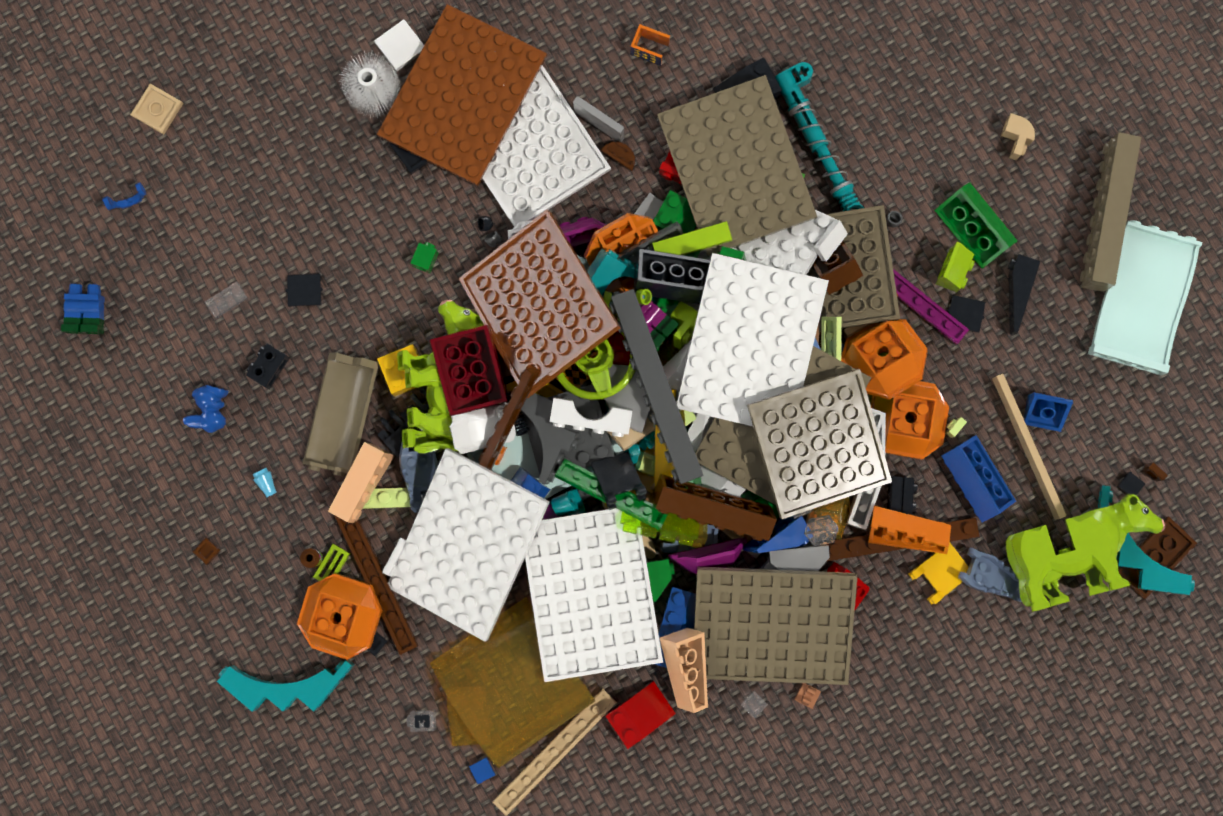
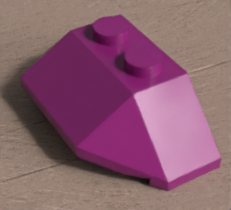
M582 217L575 223L565 222L559 225L573 250L587 247L594 232L606 226V224L593 217L589 219L588 217Z
M736 538L668 554V558L694 574L697 573V567L727 568V566L734 564L745 546L747 538Z

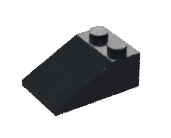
M762 58L715 86L713 91L717 93L764 75L767 77L774 99L780 97L782 89L765 58Z

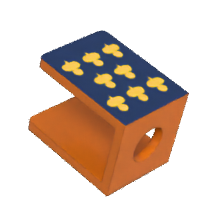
M639 24L630 47V55L661 66L662 55L641 48L637 44L640 37H644L669 46L670 35Z

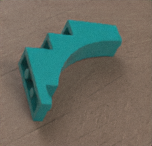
M1100 486L1098 509L1109 506V502L1112 503L1113 491H1110L1111 486ZM1127 533L1125 541L1117 553L1118 567L1140 569L1138 589L1190 595L1194 591L1195 580H1192V575L1170 570L1152 560L1137 546L1130 534Z
M350 660L341 661L334 669L337 671L336 673L327 668L308 679L290 683L260 680L233 665L222 669L217 682L252 712L256 711L266 699L270 700L284 712L288 710L297 698L314 712L319 709L355 664Z

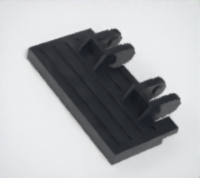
M423 386L419 387L420 392L426 396L427 390ZM411 392L409 396L420 407L419 410L424 414L428 413V401L423 405L416 394ZM392 409L389 411L390 416L399 424L395 430L385 418L379 419L391 434L388 435L383 429L377 435L398 459L402 442V430L414 429L423 431L418 427H408L407 409L400 414L405 419V422Z

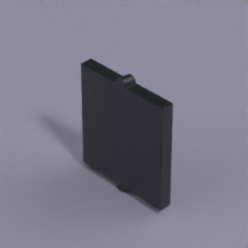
M321 274L287 275L286 292L288 293V307L322 305L321 292L323 288H321Z
M952 295L950 308L947 312L967 327L969 331L979 333L982 320L985 318L983 313L986 302Z

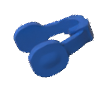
M139 182L135 184L138 193L133 197L115 202L106 196L103 198V202L108 210L128 208L142 201V198L146 195L145 188Z

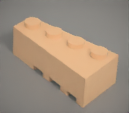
M364 442L328 512L349 523L357 521L361 516V510L368 502L372 492L395 455L376 445Z
M685 628L660 637L677 707L692 713L708 708L704 632Z

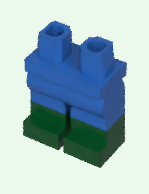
M70 284L68 294H64V321L61 324V332L67 334H104L105 297L101 296L100 286L89 284L87 294H82V285Z

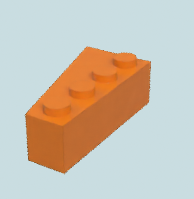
M874 506L868 543L947 554L951 525Z

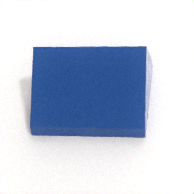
M1034 392L1027 396L1023 419L1026 425L1061 432L1072 407L1073 400Z

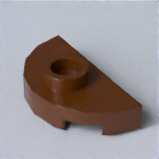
M611 142L601 149L602 152L633 171L635 155L627 144Z

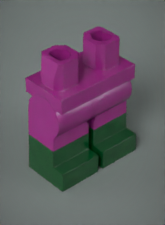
M652 301L648 305L639 304L657 350L665 339L678 327L679 323L671 319Z

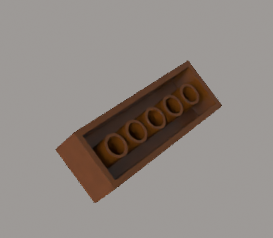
M660 474L653 493L655 507L661 513L669 514L670 512L677 514V517L681 519L691 518L702 525L708 523L720 530H732L737 535H750L758 541L763 539L769 541L777 520L770 505L690 482L679 485V482H675L673 477Z

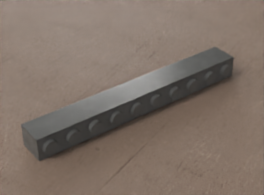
M634 289L612 296L609 308L612 314L617 316V322L621 327L618 332H623L625 340H622L626 352L630 351L632 356L629 359L631 367L638 372L639 377H636L640 389L644 388L646 394L643 396L647 407L650 406L653 414H650L652 423L659 428L660 432L657 433L660 444H664L667 451L664 452L667 462L672 463L674 469L671 471L673 479L681 485L700 478L704 475Z

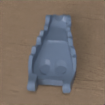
M401 442L399 453L400 468L409 493L411 510L418 513L423 503L420 491L429 489L437 470L438 462L435 451L424 454L418 453L414 450H409V448H403Z
M969 548L967 555L972 558L966 573H959L958 578L969 587L978 591L993 593L1022 602L1019 593V579L1011 568L1005 566L1004 562L998 560L995 556Z

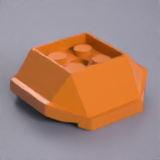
M627 213L594 232L584 257L590 267L601 248L607 252L611 249L620 254L623 250L657 233L658 230L652 218ZM627 276L619 277L613 280L605 290L613 293L615 291L623 293L632 290L634 279Z
M906 319L883 321L871 324L847 338L841 355V361L855 369H860L862 373L871 377L866 387L867 394L890 400L923 379L928 350ZM882 352L888 353L886 356H879Z
M919 381L890 400L872 395L871 408L886 413L885 454L922 460L943 445L949 406L935 384ZM907 413L914 416L913 423L906 421L905 416Z
M334 573L308 587L297 625L311 648L349 660L371 648L382 608L373 585ZM336 613L341 615V622L336 621Z

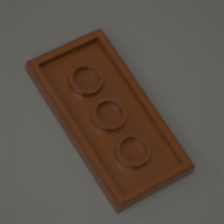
M1167 516L1164 519L1165 529L1158 534L1151 533L1138 547L1152 560L1173 570L1197 545V542ZM1118 568L1121 577L1128 580L1130 587L1143 599H1146L1153 592L1151 590L1138 589L1140 569Z

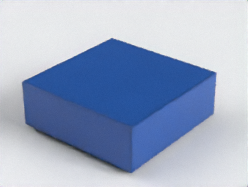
M487 757L469 766L477 784L496 775Z

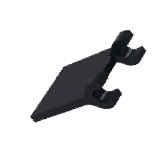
M628 452L591 462L609 510L617 508L615 495L635 490L638 501L646 499L645 494H647V490L641 483Z

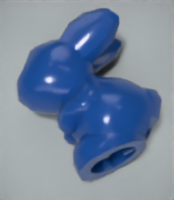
M209 385L195 389L192 392V397L202 413L201 415L184 417L183 423L191 428H202L208 433H214L224 428L226 419L219 409L224 407L222 398L226 397L229 391Z

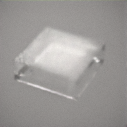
M755 691L740 704L754 719L768 706Z

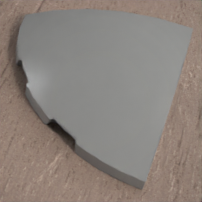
M613 364L609 368L612 387L624 377L628 370V365ZM635 370L632 379L626 387L617 394L604 398V401L609 410L612 406L631 409L630 429L642 433L651 407H647L643 396L646 394L644 388H639L636 377H639L637 370Z

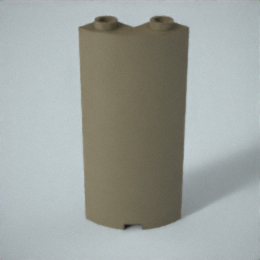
M329 353L302 463L309 465L308 469L320 472V468L334 471L333 475L345 477V473L348 474L357 457L379 362L365 358H354L340 353Z

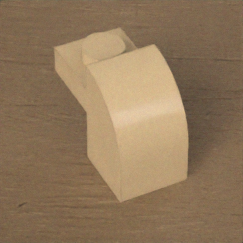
M1012 113L1007 117L1001 133L1002 137L1015 141L1009 158L1017 160L1021 155L1024 156L1027 145H1030L1035 139V131L1032 124L1027 119Z

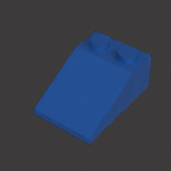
M793 515L785 519L779 518L775 523L769 541L752 539L745 544L742 550L763 553L802 547L809 542V538L814 534L800 515Z

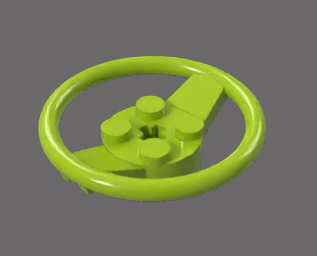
M606 339L575 362L578 368L589 376L596 392H588L575 387L568 381L563 372L557 376L561 385L573 395L584 399L598 400L611 397L620 392L630 382L635 370L632 369L629 363L624 377L612 387L609 368L613 365L614 355L613 349ZM595 350L596 353L598 352L595 358H589L591 351Z

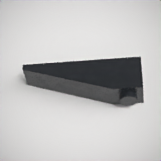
M1018 254L1014 259L1011 258L1008 269H1010L1008 275L1010 335L1013 336L1019 331L1041 262Z

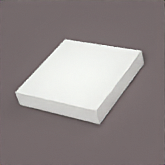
M404 19L374 40L396 71H399L418 57L424 48V44Z

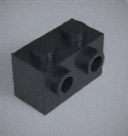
M267 343L258 351L256 361L248 366L246 376L270 390L290 357Z

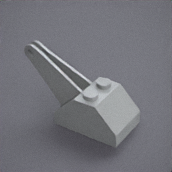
M824 542L807 543L802 547L766 552L767 561L760 569L819 571L830 558L829 546Z

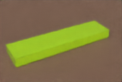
M726 221L652 244L654 251L683 256L731 242L732 237Z

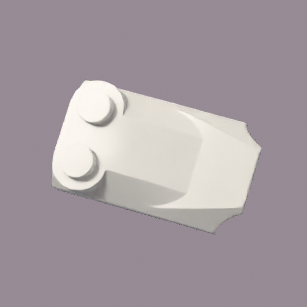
M502 402L452 415L450 431L454 449L458 450L459 454H465L487 448V441L494 435V427L504 414L502 411L507 403ZM513 425L505 443H510L514 440L516 435L515 425Z

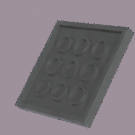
M593 384L579 388L588 392H596ZM569 391L547 397L553 400V397L573 400L576 410L586 418L598 419L604 416L599 399L589 400L580 398ZM522 411L525 418L524 421H526L525 424H528L526 427L530 429L527 432L540 475L543 465L541 439L533 422ZM565 424L566 428L579 433L578 439H580L576 450L573 449L572 452L563 451L565 454L564 459L582 468H587L591 466V462L615 456L610 435L607 431H604V434L594 433L591 428H585L584 431L573 429L572 425ZM558 464V465H557V467H556V469H555L556 472H557V470H558V468L560 467L561 464Z

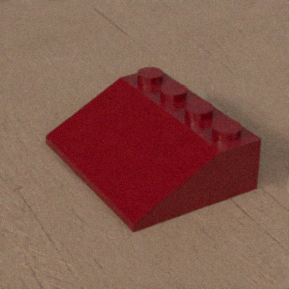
M483 325L430 339L450 416L509 401L490 325Z

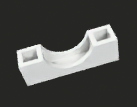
M553 397L550 422H553V426L565 428L566 424L572 425L575 430L584 431L585 428H591L594 433L604 434V431L612 432L613 436L624 437V434L629 435L632 410L612 406L603 417L589 419L579 414L573 400Z

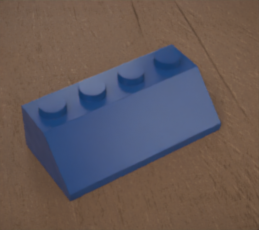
M976 435L942 455L945 465L950 469L955 482L959 484L965 498L970 502L975 515L981 522L1000 514L1016 502Z
M671 587L658 632L659 638L685 628L694 629L696 594ZM661 647L663 663H657L655 665L667 668L663 650Z

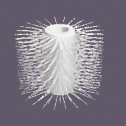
M362 56L364 65L362 61L361 64L363 69L359 62L358 64L355 62L354 66L351 64L355 71L353 72L349 68V71L352 73L347 74V77L350 79L342 77L345 79L341 80L352 81L351 83H345L347 84L345 87L348 88L344 89L350 92L348 93L349 97L358 105L361 102V106L364 108L366 106L369 109L370 106L369 112H372L371 106H373V111L376 113L379 110L377 106L379 105L381 108L380 103H383L389 110L387 104L390 107L392 106L385 99H387V95H389V100L393 99L391 94L396 92L393 88L400 90L398 86L401 85L392 82L395 80L393 79V74L388 70L389 68L386 66L384 68L378 61L377 63L373 61L372 64L373 57L372 59L370 57V64L369 58L365 57L364 59Z

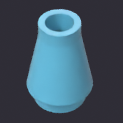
M264 468L252 474L254 477L253 481L263 491L266 498L277 493L271 471L268 472L267 468Z

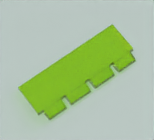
M622 512L620 524H624L623 532L636 534L637 528H641L640 535L656 538L657 532H660V540L674 543L676 536H679L678 544L692 546L693 541L698 539L699 523L691 518L681 519L677 517V514L670 512L660 531Z

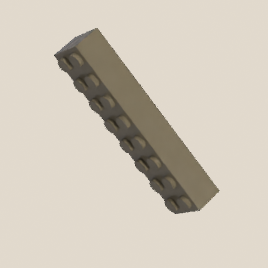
M1118 132L1103 147V154L1105 156L1099 168L1101 179L1098 180L1096 185L1098 196L1093 202L1095 213L1090 220V227L1092 229L1086 241V244L1089 246L1088 252L1085 253L1083 258L1085 269L1080 275L1081 288L1105 292L1116 285L1141 143L1140 136Z

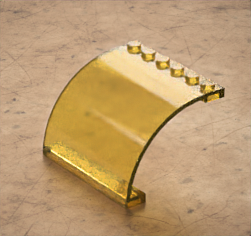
M527 597L499 615L486 642L471 634L430 662L439 683L458 715L497 768L506 764L596 701L588 687L583 684L579 677L544 682L533 606Z

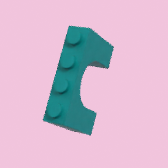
M601 248L587 270L601 296L614 279L623 276L634 279L636 269L633 267L634 263L626 258L624 260L619 259V255L611 249L607 252ZM652 297L651 301L657 305L659 298Z

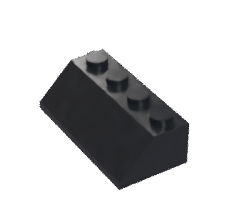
M639 249L634 274V292L636 293L640 289H648L651 291L652 297L700 304L710 260Z

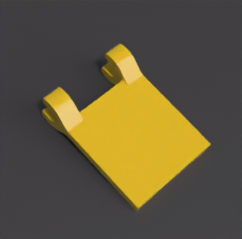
M949 543L947 554H933L918 567L910 571L908 575L912 580L917 579L922 574L936 590L935 593L927 598L930 604L933 605L962 583L958 575L960 572L966 573L969 566L953 545Z

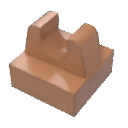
M802 683L794 700L813 709L821 691L806 683Z

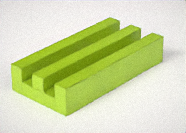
M332 544L313 578L320 581L328 577L341 554H344L334 573L339 574L351 553ZM337 550L338 552L324 576L320 577L332 554Z

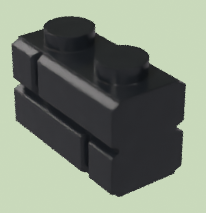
M891 476L892 482L888 483L887 509L909 515L915 514L916 502H913V495L917 494V483H914V478Z

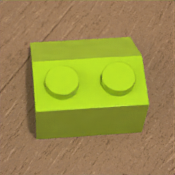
M956 242L947 253L936 285L956 293L961 288L964 289L968 281L966 274L972 270L975 263L972 260L974 254L964 245Z

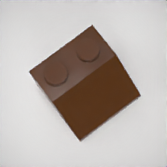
M844 241L840 243L826 262L821 261L819 256H817L812 265L820 279L829 280L827 286L829 295L863 276L854 256Z

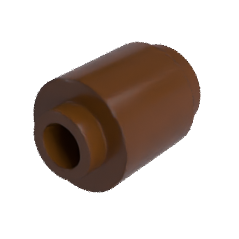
M308 548L301 553L300 561L307 568H317L323 561V555L317 549ZM310 554L313 556V560L311 562L309 561Z

